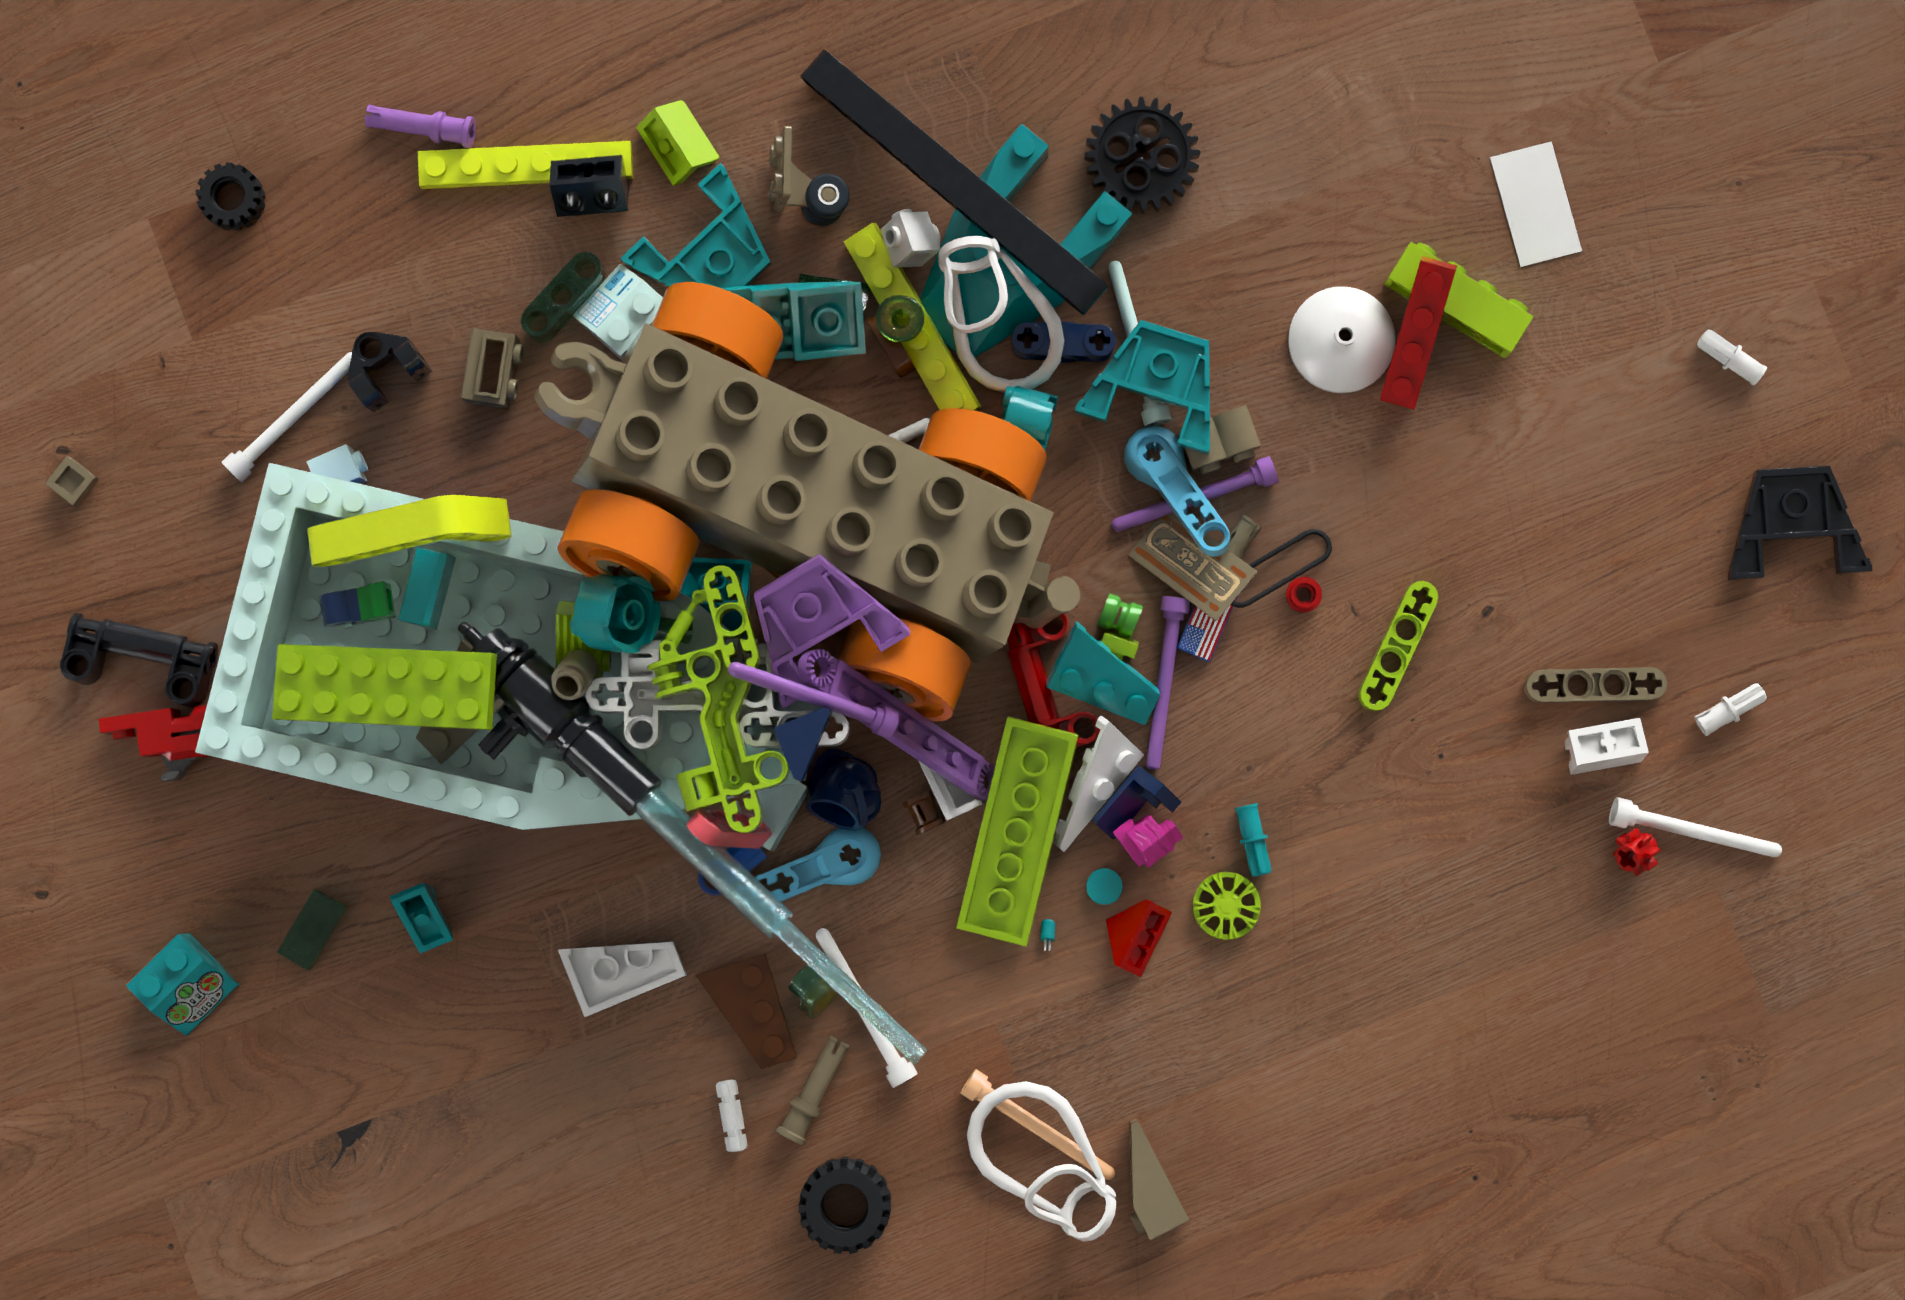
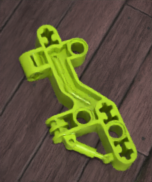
M721 565L709 569L705 574L703 580L704 589L695 590L692 593L693 600L687 610L680 612L667 636L660 643L661 661L649 664L647 668L648 671L655 672L656 677L652 679V683L659 687V692L655 693L656 699H663L694 690H701L705 694L706 701L700 715V723L711 764L676 775L686 812L722 803L729 826L740 833H751L757 830L763 821V810L757 791L784 783L789 776L790 768L786 758L775 751L747 755L738 718L752 683L732 677L729 674L728 667L733 663L732 658L738 656L736 644L731 642L727 645L726 640L739 639L746 634L748 635L747 640L740 639L743 650L746 653H752V657L746 660V664L750 667L758 669L760 653L740 580L732 569ZM723 575L726 580H732V583L726 586L728 597L731 601L738 598V602L725 603L717 608L716 603H724L721 592L717 588H713V585L718 583L717 577ZM708 601L717 634V643L708 648L680 655L677 647L695 619L692 614L698 604ZM730 611L739 612L742 616L741 626L734 631L725 630L722 626L724 615ZM702 658L713 659L715 663L714 673L708 678H700L695 672L696 663ZM686 663L687 673L692 680L691 683L684 685L681 684L680 680L685 677L684 673L677 669V665ZM769 758H777L782 764V772L779 777L769 780L762 773V765ZM750 791L751 798H743L747 810H754L755 816L749 819L750 825L745 827L743 822L735 820V815H738L741 811L739 802L735 800L730 803L729 796H742Z

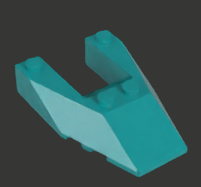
M1021 123L1000 148L979 178L1010 202L1048 157L1049 145ZM1104 191L1060 245L1091 270L1130 224L1132 213ZM955 210L940 248L954 239L966 236H988ZM967 247L951 253L948 258L950 261L957 263L973 262L987 256L988 250L981 247ZM1005 251L1049 300L1053 308L1065 302L1058 294ZM938 252L920 300L947 347L957 354L953 327L949 324L945 313L944 272L939 267ZM1001 258L998 259V263L1006 282L1008 293L1007 306L996 323L981 331L967 333L970 349L975 358L1013 334L1014 329L1019 324L1034 322L1041 316ZM992 266L974 273L958 274L966 325L978 323L992 315L999 302V288Z

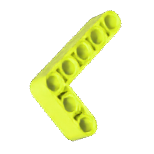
M466 495L432 497L307 528L313 567L339 565L443 540L490 542L512 537L507 499Z

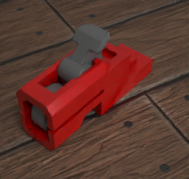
M207 705L196 706L192 713L185 717H181L180 710L165 708L98 719L100 733L113 735V740L134 738L135 731H137L140 756L149 758L163 757L168 770L161 776L162 781L182 780L192 762L200 758L212 757L195 752Z

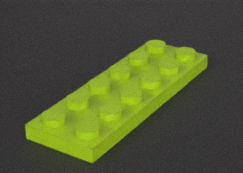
M278 644L272 719L492 730L497 654Z
M1007 717L957 929L1027 947L1079 734Z

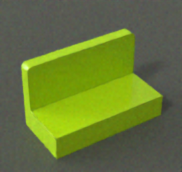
M682 100L653 108L636 127L673 186L684 183L697 168L715 163L719 159V155Z

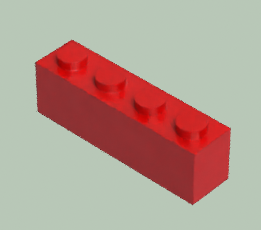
M1422 256L1381 393V401L1415 410L1457 265Z

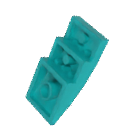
M860 282L781 283L721 288L759 306L779 324L783 332V341L775 360L794 358L795 361L866 353Z

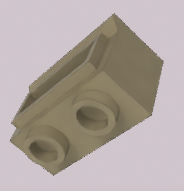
M472 328L461 398L467 404L509 410L510 401L516 400L519 383L518 380L514 379L516 365L521 366L523 362L524 345L520 344V339L515 334ZM488 341L504 343L496 394L480 392Z

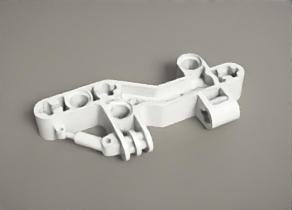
M739 638L737 641V662L747 665L746 660L752 657V653L749 654L743 650L740 641L743 638ZM757 638L756 642L760 653L759 666H766L767 672L773 674L767 643H759ZM652 640L650 644H644L639 648L641 651L636 653L621 652V677L597 678L593 680L586 692V700L593 709L607 714L624 713L625 739L630 745L641 750L653 749L660 742L662 737V712H702L706 701L705 694L701 690H694L663 699L655 698V693L659 692L658 685H653L652 679L656 677L655 672L648 671L647 665L661 661L659 651L661 640ZM638 656H651L648 658H633ZM685 675V677L680 679L682 685L692 682L689 675ZM697 675V676L700 677V678H708V677H709V676H705V675ZM626 684L624 689L626 706H622L623 700L620 698L607 699V705H604L603 701L596 699V694L603 692V686H606L607 690L611 692L623 693L621 685ZM766 688V696L760 702H750L747 698L738 718L743 740L748 745L756 748L781 747L779 741H773V733H761L759 740L755 741L754 736L747 733V728L754 726V720H759L760 725L764 727H774L772 719H779L777 722V726L813 711H776L774 691ZM832 711L830 719L835 718L838 725H843V730L836 732V738L830 739L829 734L824 732L818 747L837 746L847 740L850 733V725L844 715ZM642 722H648L653 729L652 737L645 743H639L634 738V729Z

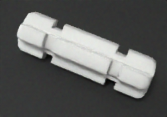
M732 1079L716 1083L717 1097H721L722 1100L719 1103L723 1132H727L728 1137H724L726 1150L728 1152L742 1151L747 1149L748 1144L746 1134H742L741 1130L745 1127L740 1099L736 1100V1095L739 1094L736 1080Z

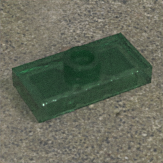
M314 889L277 953L306 970H311L346 911L347 906Z

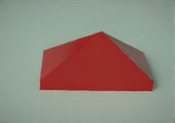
M1145 899L1107 919L1106 924L1114 965L1141 977L1172 912Z

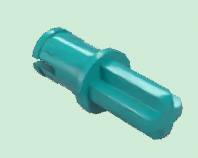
M1257 803L1235 808L1243 839L1239 840L1240 844L1244 843L1250 874L1254 877L1269 874L1272 870L1265 843V838H1268V835L1263 834Z

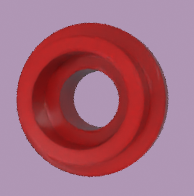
M1309 577L1294 579L1286 589L1288 605L1300 613L1313 611L1318 607L1322 599L1320 585ZM1299 589H1306L1309 592L1310 598L1308 601L1303 602L1298 599L1297 592Z

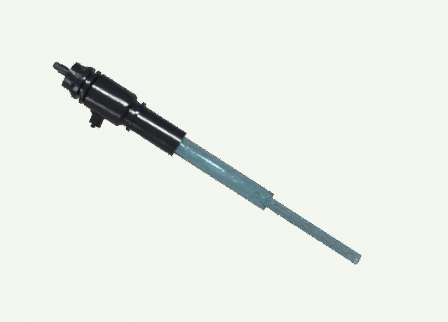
M462 622L458 626V631L463 635V638L474 647L471 652L497 654L494 699L501 698L505 705L497 712L502 719L478 744L485 754L495 760L518 733L524 737L528 734L532 735L544 748L556 747L559 750L558 756L580 777H588L628 816L634 813L639 815L769 939L777 935L903 1053L910 1062L916 1065L928 1050L789 921L793 913L723 847L709 846L690 832L687 822L691 817L659 788L662 783L661 779L602 725V717L598 714L592 716L589 713V704L586 698L582 696L578 699L565 700L554 692L551 678L555 669L538 655L534 648L528 649V644L522 639L510 638L501 628H496L486 636H483L467 622Z

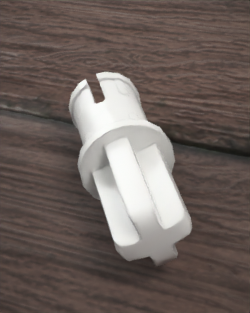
M1710 329L1706 330L1698 340V348L1722 363L1724 370L1727 368L1731 369L1749 381L1753 386L1767 370L1765 365L1760 364L1743 352L1741 345L1734 346Z
M1755 683L1729 699L1726 696L1722 697L1721 702L1694 716V719L1702 733L1708 736L1732 721H1740V715L1765 702L1767 698L1766 693L1758 683Z

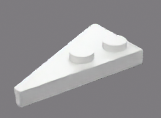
M1103 716L1097 719L1095 725L1100 729L1094 748H1086L1082 767L1077 772L1068 799L1073 803L1067 819H1060L1055 831L1053 844L1063 852L1066 851L1144 756L1133 743Z

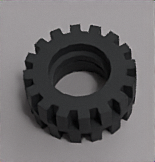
M226 162V166H222L219 163L214 165L215 170L210 171L208 169L204 172L206 177L205 179H199L200 190L196 189V196L199 199L197 201L198 207L209 221L224 230L230 231V229L239 231L242 230V226L247 228L252 226L251 221L254 218L258 220L261 217L259 211L265 208L263 198H266L262 189V184L252 172L244 166L234 165ZM227 184H239L245 192L241 205L230 211L221 209L217 203L220 190Z

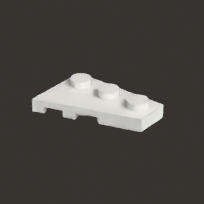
M674 941L558 949L584 1017L687 975Z

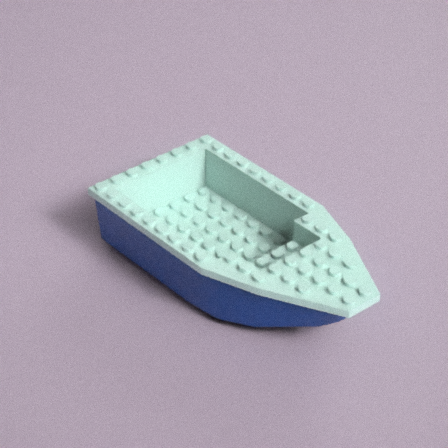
M273 463L268 464L196 753L522 830L639 820L685 809L676 775L711 764L700 723L701 712H662V737L660 742L653 749L641 750L630 745L625 739L624 713H601L589 705V713L592 716L598 714L602 717V725L662 781L661 786L653 797L631 816H628L588 777H580L558 756L559 750L556 747L544 748L530 734L524 737L518 733L498 757L493 760L478 746L491 730L479 729L447 761L440 764L416 739L421 727L272 719L278 644L457 651L461 640L464 639L463 635L458 631V626L462 622H467L483 636H486L496 628H501L510 638L522 639L528 644V649L534 648L538 655L556 669L557 607L559 601H576L580 583L587 576L571 567L558 553L557 546L564 531L509 519L512 537L508 539L490 542L443 540L417 546L439 553L441 551L449 553L456 557L437 630L400 621L398 618L417 547L339 565L313 567L307 528L424 499ZM381 581L391 585L396 618L357 625L348 624L324 627L319 596L331 592L364 587ZM680 592L679 596L672 601H654L660 603L661 618L657 634L653 640L663 641L680 612L682 610L686 611L693 599ZM699 604L692 614L695 619L677 647L680 655L708 648L717 643L718 639L712 615ZM722 624V626H723V628H724L725 630L730 631L727 627H725V626ZM727 639L726 643L728 645L734 642L737 648L738 639ZM611 651L610 672H604L603 677H621V652ZM638 656L633 658H648L651 656ZM737 657L732 658V662H737ZM710 658L700 659L695 666L697 675L710 677L715 670V663ZM686 663L678 664V671H683L684 676L688 675ZM759 666V670L767 672V667ZM626 684L621 685L623 693L611 692L607 690L606 686H603V692L597 693L596 699L603 701V704L607 705V699L620 698L623 700L622 706H626L624 699ZM752 684L747 699L754 703L760 702L766 696V688ZM774 691L776 711H816L820 709L819 706L802 700H798L783 708L780 704L779 693ZM497 712L493 715L492 729L502 719ZM772 719L774 727H777L779 719ZM754 720V726L747 728V733L752 734L755 741L759 740L761 733H773V741H778L773 729L774 727H764L760 725L759 720ZM642 722L635 727L634 738L637 742L645 743L652 737L653 729L648 722ZM744 742L748 756L765 751H775L784 756L781 747L756 748ZM769 758L762 765V773L769 780L779 777L782 772V764L777 758ZM790 771L789 776L784 783L772 788L793 784L801 781L794 779Z

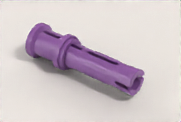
M370 104L366 109L367 113H371V116L365 115V126L368 128L374 127L429 136L434 143L441 144L443 141L461 143L464 148H471L474 143L476 119L472 116H467L466 119L449 117L445 112L441 111L435 112L432 116L376 107Z

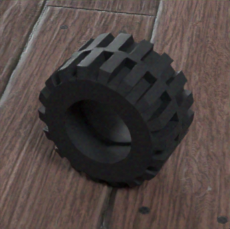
M849 1157L828 1160L813 1171L802 1188L798 1204L799 1213L801 1214L800 1222L802 1227L808 1231V1237L812 1241L815 1239L820 1244L819 1247L824 1250L829 1248L837 1254H842V1251H849V1254L858 1252L861 1248L866 1249L872 1245V1242L880 1238L888 1224L892 1205L887 1181L884 1176L877 1172L878 1169L872 1164L870 1166L864 1163L865 1160L859 1158L854 1160L849 1159ZM838 1184H851L864 1193L867 1200V1211L860 1222L851 1226H842L828 1218L824 1211V1198L832 1187Z

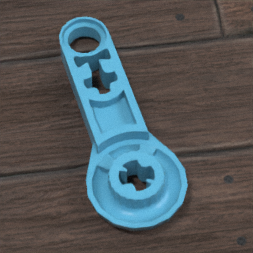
M1147 426L1137 430L1128 439L1124 449V463L1128 472L1137 480L1159 491L1204 554L1211 557L1224 554L1230 546L1229 529L1187 472L1184 448L1177 446L1179 438L1171 430L1161 426ZM1154 448L1155 452L1158 449L1161 450L1160 460L1153 462V458L1150 461L1146 460L1148 458L1147 451ZM1192 504L1195 508L1201 505L1200 515L1205 522L1201 527L1194 514L1186 515L1188 513V505ZM1211 530H1217L1224 535L1225 539L1221 545L1211 547L1204 542L1205 534Z
M837 827L823 839L811 854L739 884L734 891V902L741 911L753 913L822 884L847 886L862 884L870 879L879 867L881 859L879 842L873 833L864 827L856 831ZM849 844L852 849L859 848L861 852V857H856L859 862L852 866L849 861L843 862L840 857V853H845L842 850L843 847ZM783 872L785 877H793L794 882L789 885L790 891L788 893H784L783 889L770 892L774 899L767 901V893L760 880L767 878V885H771L778 881V874ZM747 886H753L760 892V902L755 907H746L741 902V891Z

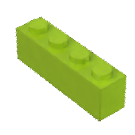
M1410 242L1383 285L1409 300L1422 256L1439 261L1442 260L1435 256L1436 252L1428 245L1420 242L1416 245ZM1448 261L1450 264L1457 265L1441 320L1505 359L1512 353L1534 316L1527 312L1528 308L1523 303L1511 298L1509 301L1496 294L1498 290L1492 284L1484 280H1479L1478 282L1466 275L1467 271L1462 266Z

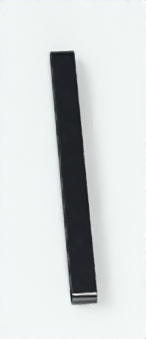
M823 49L800 75L801 79L818 95L989 238H995L1001 248L1079 313L1085 315L1108 289L1104 281L829 52Z

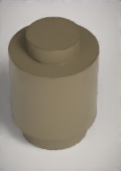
M580 649L568 652L552 674L551 681L554 692L565 700L582 697L599 672V666L595 657L589 652Z

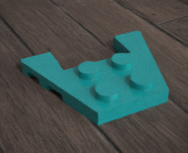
M721 163L698 184V187L722 213L675 258L668 262L644 236L620 258L625 265L668 287L680 282L702 283L718 288L749 286L771 265L728 173Z
M1140 320L1114 354L1113 359L1105 370L1092 383V387L1083 399H1080L1074 410L1075 414L1106 423L1117 389L1120 388L1187 409L1188 412L1177 446L1209 455V341Z

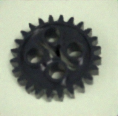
M1140 97L1138 105L1135 107L1132 106L1127 98L1125 99L1124 110L1122 111L1116 105H1111L1112 117L1110 118L1106 114L1101 113L1099 120L1103 127L1098 125H1092L1091 127L1092 134L1097 138H1087L1086 146L1094 150L1085 153L1084 160L1094 162V164L1087 167L1086 173L1087 175H1098L1093 180L1092 187L1096 188L1103 185L1105 187L1103 192L1106 191L1109 195L1115 196L1114 199L1119 203L1122 201L1127 202L1126 209L1129 211L1132 210L1134 204H1139L1141 214H1145L1147 204H1152L1155 211L1159 212L1162 200L1171 207L1174 203L1173 193L1183 198L1186 191L1181 184L1192 186L1194 179L1188 173L1198 172L1199 168L1198 164L1190 161L1199 158L1201 154L1200 150L1191 148L1197 144L1198 136H1187L1192 129V123L1181 125L1183 112L1181 111L1174 116L1170 115L1172 105L1170 103L1163 110L1158 109V98H1154L1151 106H1145L1144 98ZM1143 125H1151L1155 127L1158 134L1153 138H1145L1138 129ZM1165 138H1168L1170 140L1168 144L1161 145L1151 150L1161 140ZM1113 143H1121L1127 148L1128 152L1123 156H1114L1109 152L1108 147ZM1137 150H1140L1141 153L1150 151L1148 160L1145 161L1142 157L1134 160ZM1168 154L1175 159L1176 165L1172 168H1164L1160 166L1157 158ZM1134 160L1123 171L1119 173L1115 171L1116 167L1123 166ZM1133 172L1140 173L1145 177L1146 183L1139 187L1133 186L1128 182L1127 176Z

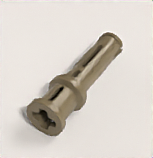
M829 1035V1039L800 1096L791 1098L789 1102L791 1109L784 1123L775 1129L780 1135L802 1146L806 1143L804 1137L814 1118H819L821 1114V1109L818 1105L839 1064L850 1048V1045L841 1041L836 1053L833 1054L832 1051L839 1039Z

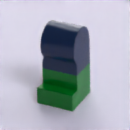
M384 581L319 596L324 627L348 624L357 625L396 618L391 585Z

